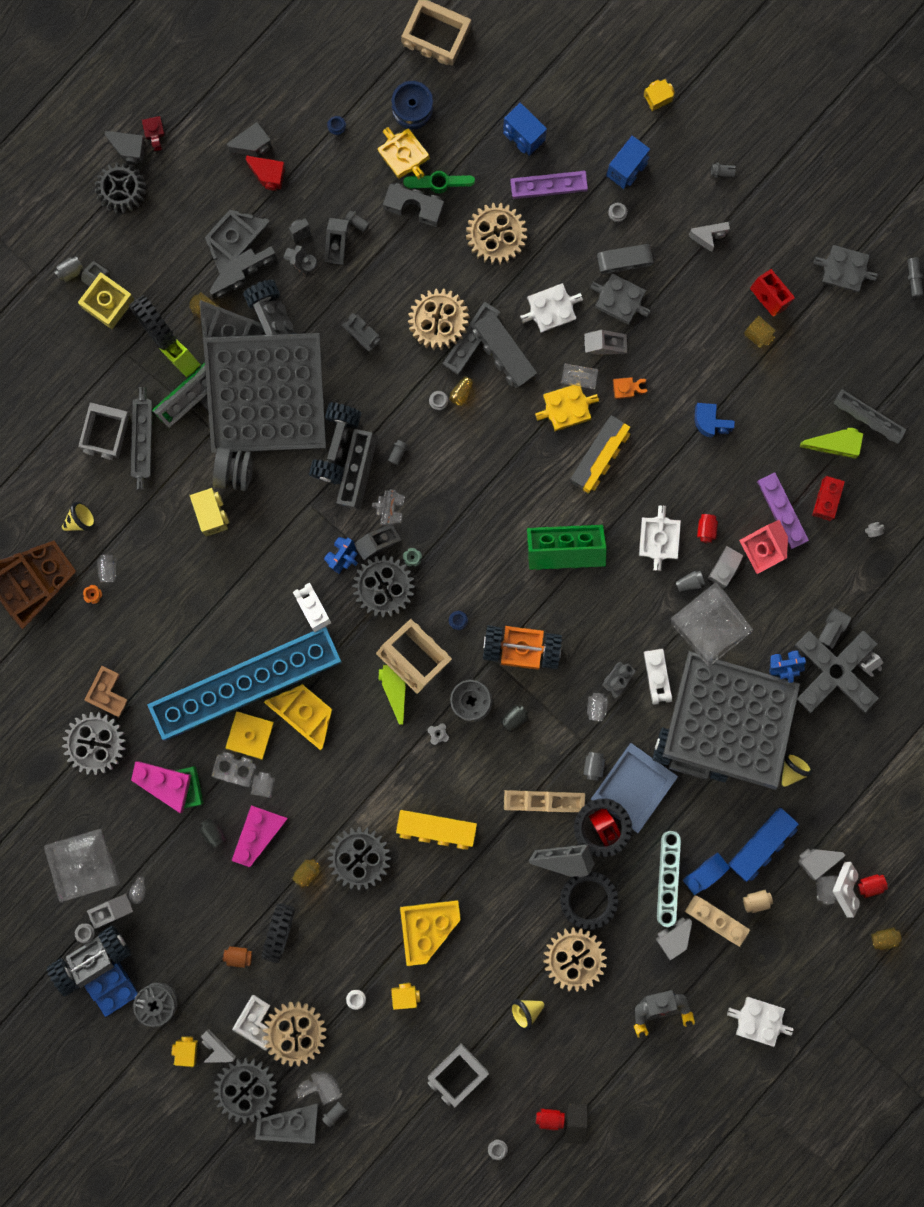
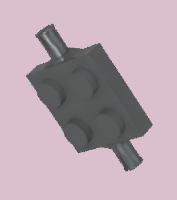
M836 245L832 246L827 259L815 257L813 263L824 267L822 283L854 292L860 291L862 281L865 278L876 281L878 275L877 273L867 271L868 254Z
M613 273L604 286L593 281L590 289L600 293L595 308L628 325L637 312L647 317L651 311L641 306V300L646 290Z

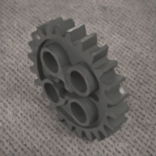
M383 555L381 561H379L377 556H375V562L368 559L369 565L361 564L364 570H357L360 577L353 578L358 582V584L352 585L353 588L358 589L353 594L360 596L356 602H363L361 609L368 607L367 613L369 614L373 610L375 617L379 612L382 618L385 617L387 612L392 617V611L394 610L397 614H400L398 608L406 609L404 602L411 603L407 597L414 596L409 591V589L415 588L414 585L409 584L414 581V578H408L411 571L405 572L406 564L400 567V560L398 559L394 563L392 556L389 561H386L385 555ZM385 569H390L393 575L390 578H384L382 572ZM375 572H378L384 584H389L387 590L393 598L392 602L389 601L383 589H378L381 586L374 574ZM369 578L376 580V585L372 588H368L365 585L366 580ZM399 585L402 588L401 594L394 595L391 592L393 586ZM377 595H383L385 597V602L383 604L379 605L375 603V597Z
M358 827L357 832L350 828V834L343 831L344 837L342 838L337 835L336 837L339 842H332L335 849H329V852L333 853V856L328 857V860L333 861L329 867L335 868L331 873L332 875H339L336 881L344 880L342 886L350 883V889L357 885V889L360 890L361 885L364 884V887L368 889V883L375 886V879L382 881L380 874H387L383 868L390 867V865L385 863L386 860L391 859V857L385 856V853H388L390 849L383 848L387 842L380 843L382 836L374 837L376 831L368 834V828L364 832L361 831V827ZM362 839L365 846L362 850H357L354 847L355 840ZM371 845L372 849L362 858L364 862H358L350 871H347V867L356 859L354 855L356 853L360 855ZM342 853H348L351 856V861L348 864L341 862L340 856ZM370 853L378 855L377 863L371 864L368 861ZM356 867L364 869L363 877L358 878L354 875Z
M245 1057L243 1063L238 1058L236 1065L233 1062H229L230 1069L224 1066L222 1069L225 1074L218 1073V1077L221 1080H215L214 1082L219 1086L213 1089V1092L219 1093V1095L214 1097V1100L221 1101L217 1107H224L222 1114L227 1111L229 1112L228 1119L233 1115L236 1116L235 1122H238L240 1117L243 1119V1123H246L247 1118L254 1122L255 1115L261 1119V1112L268 1113L266 1106L273 1107L270 1100H276L277 1098L272 1095V1093L278 1091L277 1088L272 1087L277 1081L270 1079L274 1073L267 1074L269 1067L261 1068L262 1061L256 1065L255 1058L251 1063H248L247 1057ZM241 1072H249L251 1079L244 1081L241 1078ZM258 1077V1081L250 1087L249 1094L247 1092L244 1093L236 1103H233V1099L243 1090L241 1086L247 1087L254 1078ZM233 1085L237 1090L236 1094L230 1095L227 1092V1086ZM258 1085L262 1086L264 1088V1094L257 1095L254 1091V1087ZM244 1099L248 1100L250 1102V1108L243 1109L240 1105V1101Z

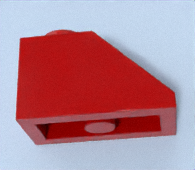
M246 156L248 166L262 186H265L268 190L282 188L285 171L284 162Z
M600 809L588 816L605 847L619 840L621 833L607 809Z

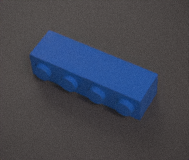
M778 808L728 863V866L744 881H752L759 873L757 870L762 865L765 867L771 861V854L774 851H780L785 845L783 841L787 837L791 838L798 829L796 827L799 824L782 808Z

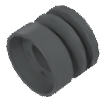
M218 448L214 463L213 487L227 489L229 482L233 481V489L238 490L239 483L241 482V491L247 492L253 474L252 452L246 451L243 460L241 450L238 451L236 458H233L231 449Z
M462 681L455 686L451 693V708L457 716L465 721H481L488 716L492 709V695L488 688L479 681ZM470 697L477 699L475 706L467 704L470 701Z
M161 982L151 983L140 990L135 996L133 1003L134 1014L146 1026H161L168 1022L177 1012L179 1005L178 996L175 990L168 984ZM154 1001H157V1006H158L159 1008H156L155 1010H153V1009H152L153 1005L150 1004V1003H153Z

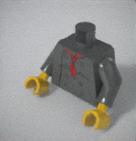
M673 990L646 996L635 1008L637 1024L634 1026L637 1036L640 1037L639 1034L641 1032H644L646 1036L648 1035L645 1021L679 1013L682 1014V1021L685 1027L687 1021H692L694 1025V1016L690 1011L686 997L683 994H676Z

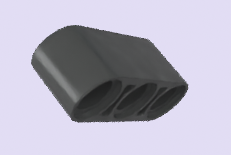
M650 244L608 250L597 254L601 274L643 268L654 264Z

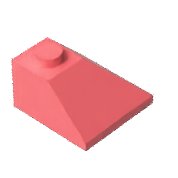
M780 520L768 524L739 540L756 574L787 559L788 536Z

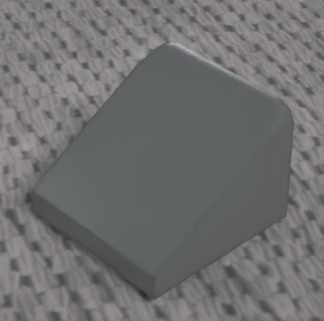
M93 261L82 271L81 281L91 286L100 272L107 276L109 271Z

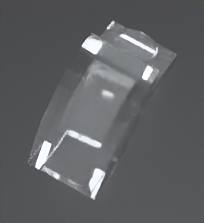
M322 1071L312 1073L311 1078L313 1082L306 1080L300 1083V1088L296 1090L299 1098L318 1091L323 1105L342 1097V1091L336 1079L331 1074Z

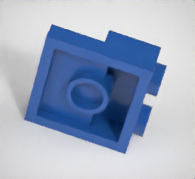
M120 962L115 965L113 963L114 967L85 985L93 1001H96L105 1017L133 1000L138 994Z

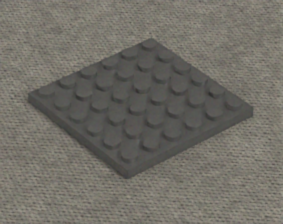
M320 333L203 338L212 453L217 452L218 448L231 449L232 452H238L239 450L263 451L326 448Z
M689 651L663 757L776 790L800 684L796 682L789 683L786 679H780L776 676Z

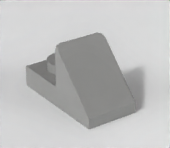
M729 222L692 228L689 236L712 252L714 249L712 237L715 239L725 237L730 230Z
M209 1029L201 1036L203 1039L202 1043L209 1050L211 1048L214 1050L204 1061L205 1063L232 1062L236 1056Z

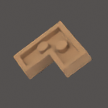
M101 666L85 701L120 717L128 700L111 692L120 674Z

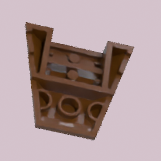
M55 541L39 545L22 553L19 552L5 559H0V602L11 618L23 630L76 573V570Z

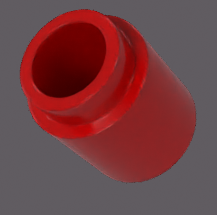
M701 515L697 531V538H700V542L712 543V540H716L717 516Z
M878 874L860 879V884H857L859 894L864 895L865 898L882 894L885 890H888L885 877Z
M541 1108V1111L536 1114V1124H539V1129H563L565 1114L561 1113L560 1110Z

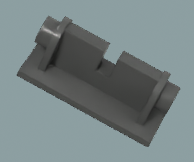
M351 314L348 318L349 320L342 324L347 332L368 351L379 345L381 340L379 334L370 326L365 330L364 327L367 323L358 314Z

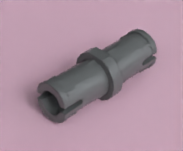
M910 258L907 260L909 268L908 281L911 284L912 297L923 296V274L920 272L919 258Z

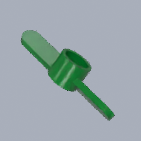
M436 171L431 176H423L420 179L416 176H407L404 178L403 184L406 188H431L433 192L441 194L448 187L473 186L475 178L470 175L447 176L442 171ZM437 177L445 179L446 184L443 187H435L432 181Z

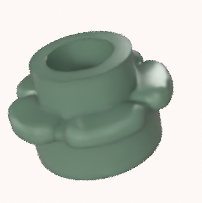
M409 548L408 551L404 552L403 559L407 566H418L420 564V559L422 558L420 551H417L415 548Z

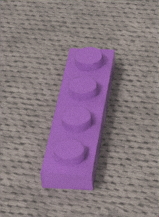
M586 171L512 178L510 180L512 199L584 192L588 190Z
M776 473L758 480L757 483L776 521L780 520L788 536L790 549L808 542L809 540Z

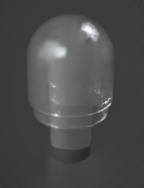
M138 876L136 884H132L128 896L131 903L139 904L143 901L146 887L143 886L145 878Z

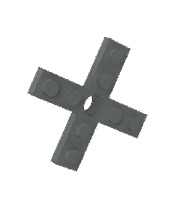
M863 630L836 657L808 631L795 646L822 672L797 697V701L811 713L837 686L863 712H866L879 698L851 671L877 643ZM833 665H838L842 670V675L838 679L830 675V668Z

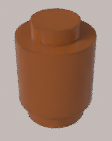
M229 946L228 950L224 951L223 961L226 962V966L250 967L252 951H248V948Z

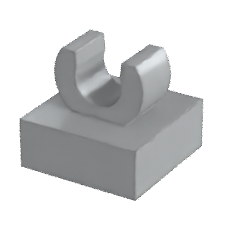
M870 651L858 663V666L873 677L872 671L875 669L881 671L883 661L881 657Z

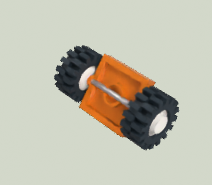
M487 625L483 646V660L498 662L501 646V665L539 670L541 654H543L542 667L558 669L562 635L546 633L545 645L542 646L544 631L505 626L504 641L501 642L503 627Z

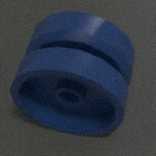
M407 81L395 89L391 101L393 117L396 122L402 127L411 130L425 126L433 113V99L428 87L421 82Z

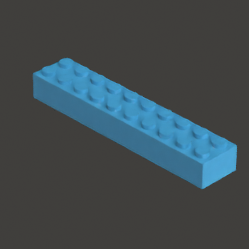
M325 626L316 632L308 633L147 705L162 740L166 741L342 663Z

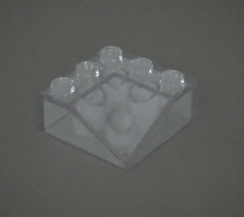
M716 582L671 618V624L708 667L753 631L731 599Z
M101 829L44 845L59 902L120 885Z

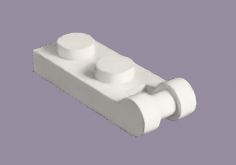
M310 583L306 584L305 588L293 591L314 632L331 624ZM308 594L310 595L309 597H307V598H305V599L302 598V597H304V596H306V595H308Z
M663 649L643 652L652 704H659L662 701H666V703L672 702ZM663 688L664 693L657 694L656 689Z

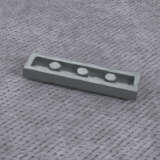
M484 302L466 328L467 333L462 334L463 339L457 341V344L443 362V366L459 375L481 343V340H477L473 335L471 326L491 311L498 317L500 311Z
M841 389L834 401V404L839 409L847 411L855 419L866 423L871 429L885 435L888 440L894 441L897 444L901 441L906 429Z

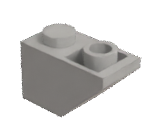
M682 917L674 923L675 926L670 930L665 928L658 933L659 937L656 938V941L669 960L687 950L692 921L689 918L684 919Z

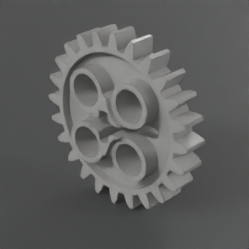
M90 712L89 718L86 714H82L83 720L76 717L77 724L69 723L72 729L65 730L69 736L62 738L67 741V744L62 745V747L68 748L64 755H70L67 762L74 761L72 767L80 766L79 772H83L86 769L88 775L91 774L92 770L95 775H98L99 769L102 773H106V767L112 770V763L119 764L116 758L123 757L119 753L120 750H126L125 747L121 746V743L126 742V740L120 738L125 733L118 732L121 725L114 726L116 720L108 721L109 715H105L102 719V713L99 712L96 717L93 712ZM85 727H89L91 730V734L87 738L82 735ZM105 730L110 733V738L107 741H103L101 738V734ZM77 740H95L99 743L110 744L111 747L94 746L93 749L92 745L78 743ZM82 746L87 748V754L84 757H81L78 753L79 748ZM101 749L106 751V758L104 760H100L97 756Z

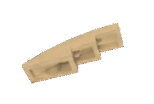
M505 790L504 810L579 812L585 805V793Z

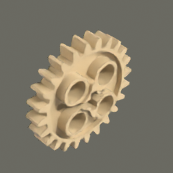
M492 203V208L489 209L485 205V211L479 208V215L472 214L474 221H468V224L472 227L466 228V232L471 234L466 235V239L471 240L468 243V247L474 246L472 253L478 252V259L484 256V262L491 259V265H493L494 261L498 260L499 265H501L502 259L509 263V256L515 259V252L521 254L519 247H525V243L522 241L527 240V236L523 235L527 232V228H522L525 225V221H519L522 215L515 216L516 209L510 212L509 205L503 209L502 203L499 204L498 208ZM503 218L507 223L499 225L497 220ZM482 225H486L489 227V231L482 232L479 228ZM494 231L500 233V236L497 237L496 234L493 235ZM505 236H512L514 240L508 243L504 240ZM493 242L496 244V248L489 249L486 245Z
M435 289L434 294L428 291L427 297L421 294L422 300H415L417 306H411L414 313H408L409 317L412 318L408 320V323L411 325L410 331L414 332L413 337L415 339L418 338L419 344L424 342L426 348L431 344L433 350L439 345L440 349L443 350V345L446 344L450 348V342L456 345V338L463 339L461 332L467 333L464 326H469V322L466 319H469L470 316L466 313L468 308L464 306V300H460L458 294L453 297L452 291L446 294L445 289L441 293ZM429 307H436L433 312H427ZM448 309H454L452 314H445ZM427 324H432L429 330H424ZM451 327L447 333L442 332L443 328Z
M572 927L571 933H568L564 929L563 936L557 932L558 939L551 938L553 945H546L550 952H544L546 956H549L548 959L543 960L544 963H549L545 970L552 971L548 977L552 978L555 976L556 978L553 983L556 984L560 981V988L567 985L568 991H570L572 986H574L576 992H578L579 986H582L586 990L587 983L593 987V979L599 982L597 974H604L600 968L606 967L602 960L607 959V957L601 955L605 948H599L602 944L601 941L594 942L597 937L596 935H593L591 938L589 937L590 931L583 934V930L580 928L578 933H576L574 927ZM577 940L583 943L580 951H575L572 948L573 943ZM585 950H590L589 953L578 958V964L572 962L565 969H560L561 966L572 960V955L577 957ZM560 951L567 954V958L563 962H559L556 959V955ZM585 958H593L594 963L591 967L584 966L583 961ZM570 968L577 969L578 974L575 978L567 976V971Z
M297 1001L295 1007L292 1002H289L288 1008L281 1004V1011L275 1008L276 1015L269 1014V1017L272 1019L271 1022L265 1021L269 1027L263 1029V1031L268 1033V1035L262 1038L269 1042L264 1046L265 1048L271 1047L268 1053L270 1055L276 1053L274 1059L277 1061L281 1058V1064L283 1065L287 1060L289 1066H292L294 1061L297 1066H300L301 1060L308 1064V1057L314 1060L313 1053L320 1054V1051L317 1049L318 1046L324 1047V1044L320 1042L321 1039H326V1036L321 1034V1032L326 1031V1028L320 1027L324 1020H317L321 1014L316 1013L313 1015L315 1008L312 1007L308 1010V1004L306 1003L302 1008L299 1001ZM292 1016H294V1028L297 1032H299V1034H296L295 1036L296 1043L298 1045V1051H295L294 1037L290 1036V1034L293 1033V1025L291 1022ZM306 1017L307 1025L303 1028L299 1027V1020ZM286 1020L288 1021V1027L282 1031L279 1029V1024L281 1021ZM304 1037H309V1045L302 1047L301 1040ZM289 1040L291 1043L290 1048L282 1050V1042Z

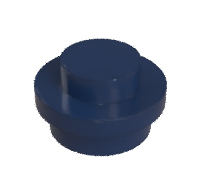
M340 116L330 118L327 124L329 132L333 135L342 134L346 130L345 120Z
M455 611L449 617V624L455 630L464 629L468 623V618L462 611Z

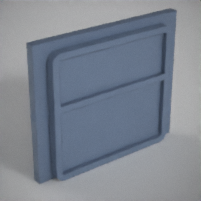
M630 743L591 800L611 799L621 804L631 818L632 829L639 833L678 776L660 763L653 761V758ZM607 809L608 812L613 815V817H616L620 820V818L616 815L615 812Z

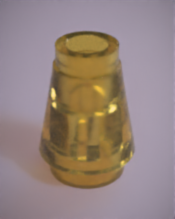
M463 377L450 392V401L458 406L466 403L474 382L468 377Z

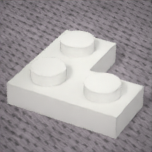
M844 862L833 889V893L847 917H854L860 906L859 899L853 891L855 882L858 880V872L851 862Z
M252 995L232 1030L262 1049L267 1050L264 1045L269 1041L263 1040L262 1037L268 1035V1033L263 1031V1029L268 1027L260 1022L270 1005Z

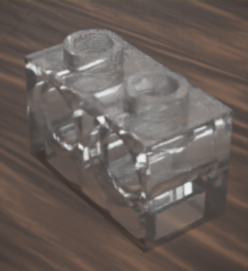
M223 752V755L217 754L211 777L250 787L257 765L252 764L253 760L242 757L241 760L234 759L233 754ZM223 761L230 763V769L227 772H223L220 768ZM242 766H246L249 769L246 777L239 775V769Z

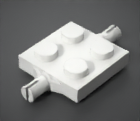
M563 283L527 297L530 304V313L520 316L523 319L522 323L534 320L538 325L540 333L576 320L573 304L583 301L582 295L579 293L570 297L566 293Z
M658 506V517H642L639 556L654 559V571H657V563L658 571H661L662 560L678 559L681 521L666 518V506Z
M746 997L741 1011L732 1008L728 1010L730 1012L727 1013V1016L738 1019V1029L736 1032L738 1036L774 1047L780 1032L792 1035V1032L789 1031H793V1028L782 1025L784 1008Z

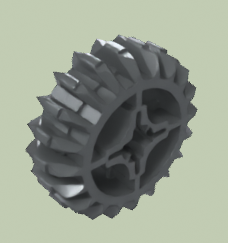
M116 162L115 168L108 165L109 170L102 169L104 175H98L97 177L100 181L95 182V185L99 187L95 189V193L99 194L97 196L98 201H102L101 205L103 207L107 206L108 211H112L114 208V212L117 214L120 209L125 214L127 208L132 212V206L139 207L137 201L143 202L144 199L141 195L146 194V191L143 189L146 187V183L142 182L144 180L143 175H139L140 171L138 169L134 170L133 165H130L128 168L126 163H123L122 167H120L119 163ZM125 175L122 179L115 178L116 176ZM110 181L113 186L107 195L106 188ZM135 181V190L131 195L129 188L132 186L131 183ZM116 184L124 187L125 192L123 190L120 191V189L118 190ZM120 197L126 199L123 201H114V199L117 200Z

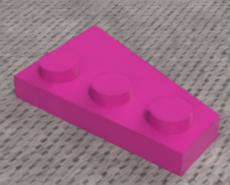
M136 761L131 781L179 813H183L191 775Z
M251 806L232 861L251 867L288 818Z

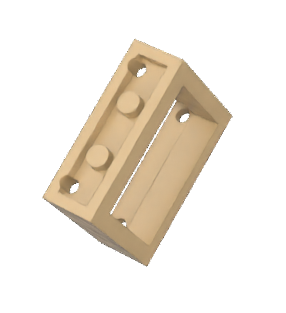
M418 0L402 34V44L410 50L416 49L420 51L425 57L438 59L441 64L453 66L471 28V19L431 1ZM421 12L460 29L450 52L411 35Z
M411 619L389 638L376 653L417 694L452 660L447 652L442 650ZM405 633L438 664L426 677L392 646Z
M695 895L684 911L739 947L750 931L747 927Z

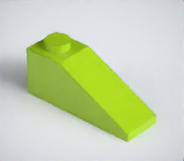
M847 428V430L804 440L800 447L856 459L860 454L863 433H859L858 429Z
M383 665V669H379V681H382L383 688L399 725H403L406 683L388 665Z

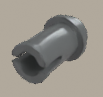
M716 162V164H712L711 175L715 178L718 176L734 178L736 167L735 165H719Z
M351 210L344 219L349 220L348 225H353L362 233L365 232L370 223Z
M400 440L394 443L395 447L388 459L389 462L398 466L404 452L408 450V444Z
M337 1102L327 1115H323L324 1118L322 1120L329 1127L335 1126V1122L347 1110Z

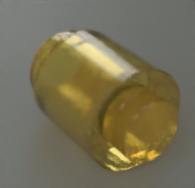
M306 859L294 872L295 875L292 879L300 887L304 888L321 872L318 869L320 865L313 859L310 861Z
M894 927L871 934L875 949L885 950L899 947V942H902L899 930L896 931Z

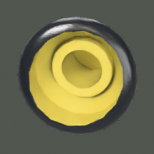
M74 502L70 507L62 529L64 531H90L94 528L95 520L85 504Z
M793 754L784 755L782 786L787 787L812 775V769L804 760Z
M515 999L511 1003V1011L516 1023L526 1031L531 1029L532 1024L544 1008V1002Z

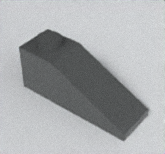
M588 844L535 850L529 859V863L570 877L587 876L594 866Z

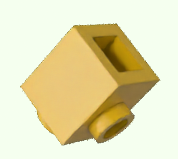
M666 79L662 81L656 80L649 85L650 87L645 89L644 97L652 111L672 102L675 94L673 86L670 83L668 84Z
M411 983L399 984L398 988H392L393 1010L416 1008L417 1002H420L419 990L416 991L415 986H411Z
M182 1036L181 1039L176 1041V1044L172 1045V1056H175L174 1065L191 1067L196 1065L198 1040H193L191 1036Z

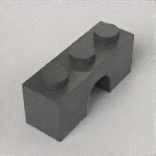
M398 183L389 185L383 203V210L402 215L403 209L407 205L414 204L421 210L419 222L437 227L444 208V201L440 197L424 195L422 191L417 189L411 191Z

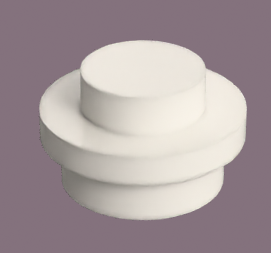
M352 990L348 993L346 1002L350 1008L357 1010L365 1005L366 997L362 991Z

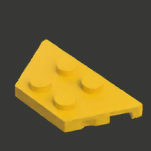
M302 684L265 700L264 703L312 744L320 750L323 749L332 709Z

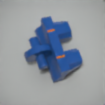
M338 537L334 546L340 550L336 555L329 552L324 558L329 567L338 574H340L343 568L348 569L351 564L354 566L358 564L354 560L358 554L355 552L357 548L353 540L349 538Z
M798 651L788 653L789 660L782 661L780 654L771 655L769 673L772 676H780V679L787 678L789 683H793V677L800 676L799 672L805 671V657H801Z

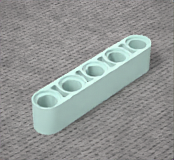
M674 831L665 832L661 838L657 920L665 927L674 925L677 915L681 839L679 834ZM669 834H673L676 838L673 845H668L666 842V837ZM668 854H673L675 860L672 864L668 865L665 862V857ZM667 873H671L674 878L670 884L664 882V876ZM671 893L672 901L667 904L664 903L663 895ZM666 912L670 913V922L663 923L662 915Z

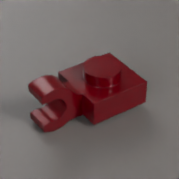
M161 117L143 119L142 124L146 140L151 139L154 151L162 150L159 137H164L165 135Z

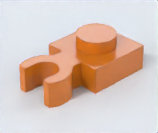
M632 377L613 379L615 399L633 398L634 392L638 394L647 393V389L642 390L639 388V384L646 383V379H639L636 383H633Z

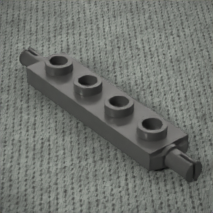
M139 387V399L133 400L131 476L137 479L136 490H140V486L141 490H145V479L151 477L153 402L147 399L146 387Z

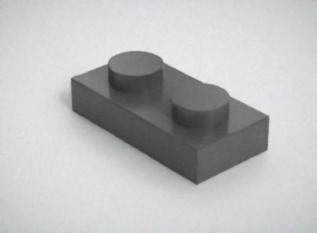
M305 218L294 221L291 227H289L291 238L295 244L312 235L310 226Z

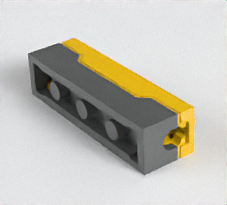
M611 415L569 482L583 489L588 494L591 489L595 491L601 482L598 480L601 473L603 475L606 474L611 466L608 462L611 458L615 459L621 449L618 448L620 443H625L629 438L630 433L628 431L630 426Z

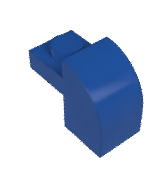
M697 403L695 406V425L703 435L712 438L715 435V430L719 434H729V431L732 432L735 421L716 419L717 404Z
M716 853L704 861L699 868L687 875L683 882L696 895L716 882L730 867L720 854Z

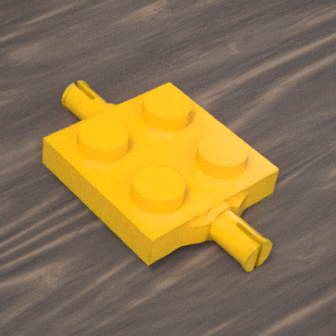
M389 127L384 129L383 133L388 140L377 149L397 178L400 179L412 171L418 179L423 177L424 173L419 166L429 160L430 157L408 128L396 135L393 134Z
M578 383L543 394L546 410L535 413L537 421L549 418L554 430L558 431L591 420L588 405L599 402L597 394L586 397Z

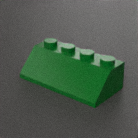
M603 525L527 528L529 570L606 566V543Z

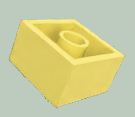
M100 272L78 301V304L85 311L113 329L129 308V304L135 299L132 294Z
M210 488L190 495L201 531L205 536L228 529L226 524H229L226 512L221 510L220 506H223V502L218 492Z

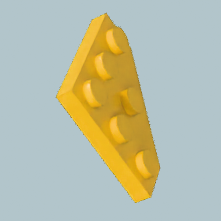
M458 900L400 907L407 966L426 964L460 921Z

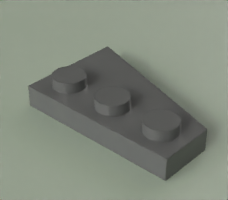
M318 1103L257 1119L256 1140L315 1144Z

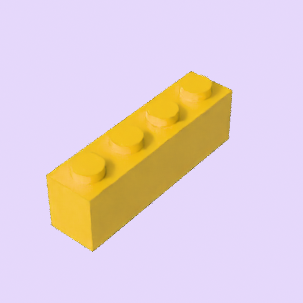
M400 810L396 833L400 834V838L411 839V836L419 837L421 842L430 843L432 839L437 840L438 845L449 846V843L457 844V848L468 850L469 846L473 847L477 823Z

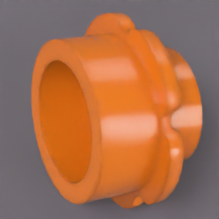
M90 585V587H86L83 591L84 600L87 603L96 604L102 597V591L97 586Z

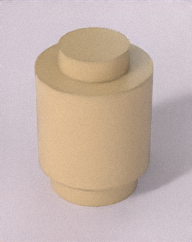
M766 890L747 894V897H743L747 913H756L770 909V905L773 904L772 896Z

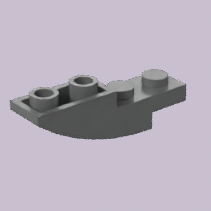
M272 246L256 255L250 249L233 260L214 282L210 290L213 299H220L226 296L227 292L232 289H240L247 282L244 276L246 273L250 275L256 272L258 267L273 263L277 257Z

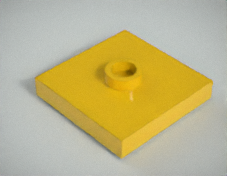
M236 712L226 749L263 759L274 722Z

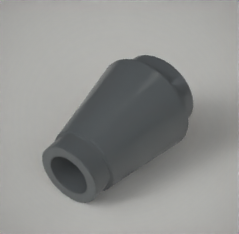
M693 571L676 581L679 592L700 589L701 586L705 585L701 571Z

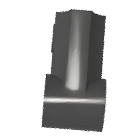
M833 608L818 640L824 646L833 649L841 632L848 626L851 617Z

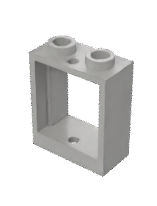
M90 403L78 447L83 450L84 454L94 456V453L101 454L102 458L113 460V457L119 458L130 414L127 411ZM96 415L121 420L113 451L88 445Z
M461 1043L428 1075V1084L435 1092L439 1090L443 1094L441 1098L448 1106L452 1104L456 1107L489 1075V1072ZM460 1055L479 1076L454 1098L436 1077Z

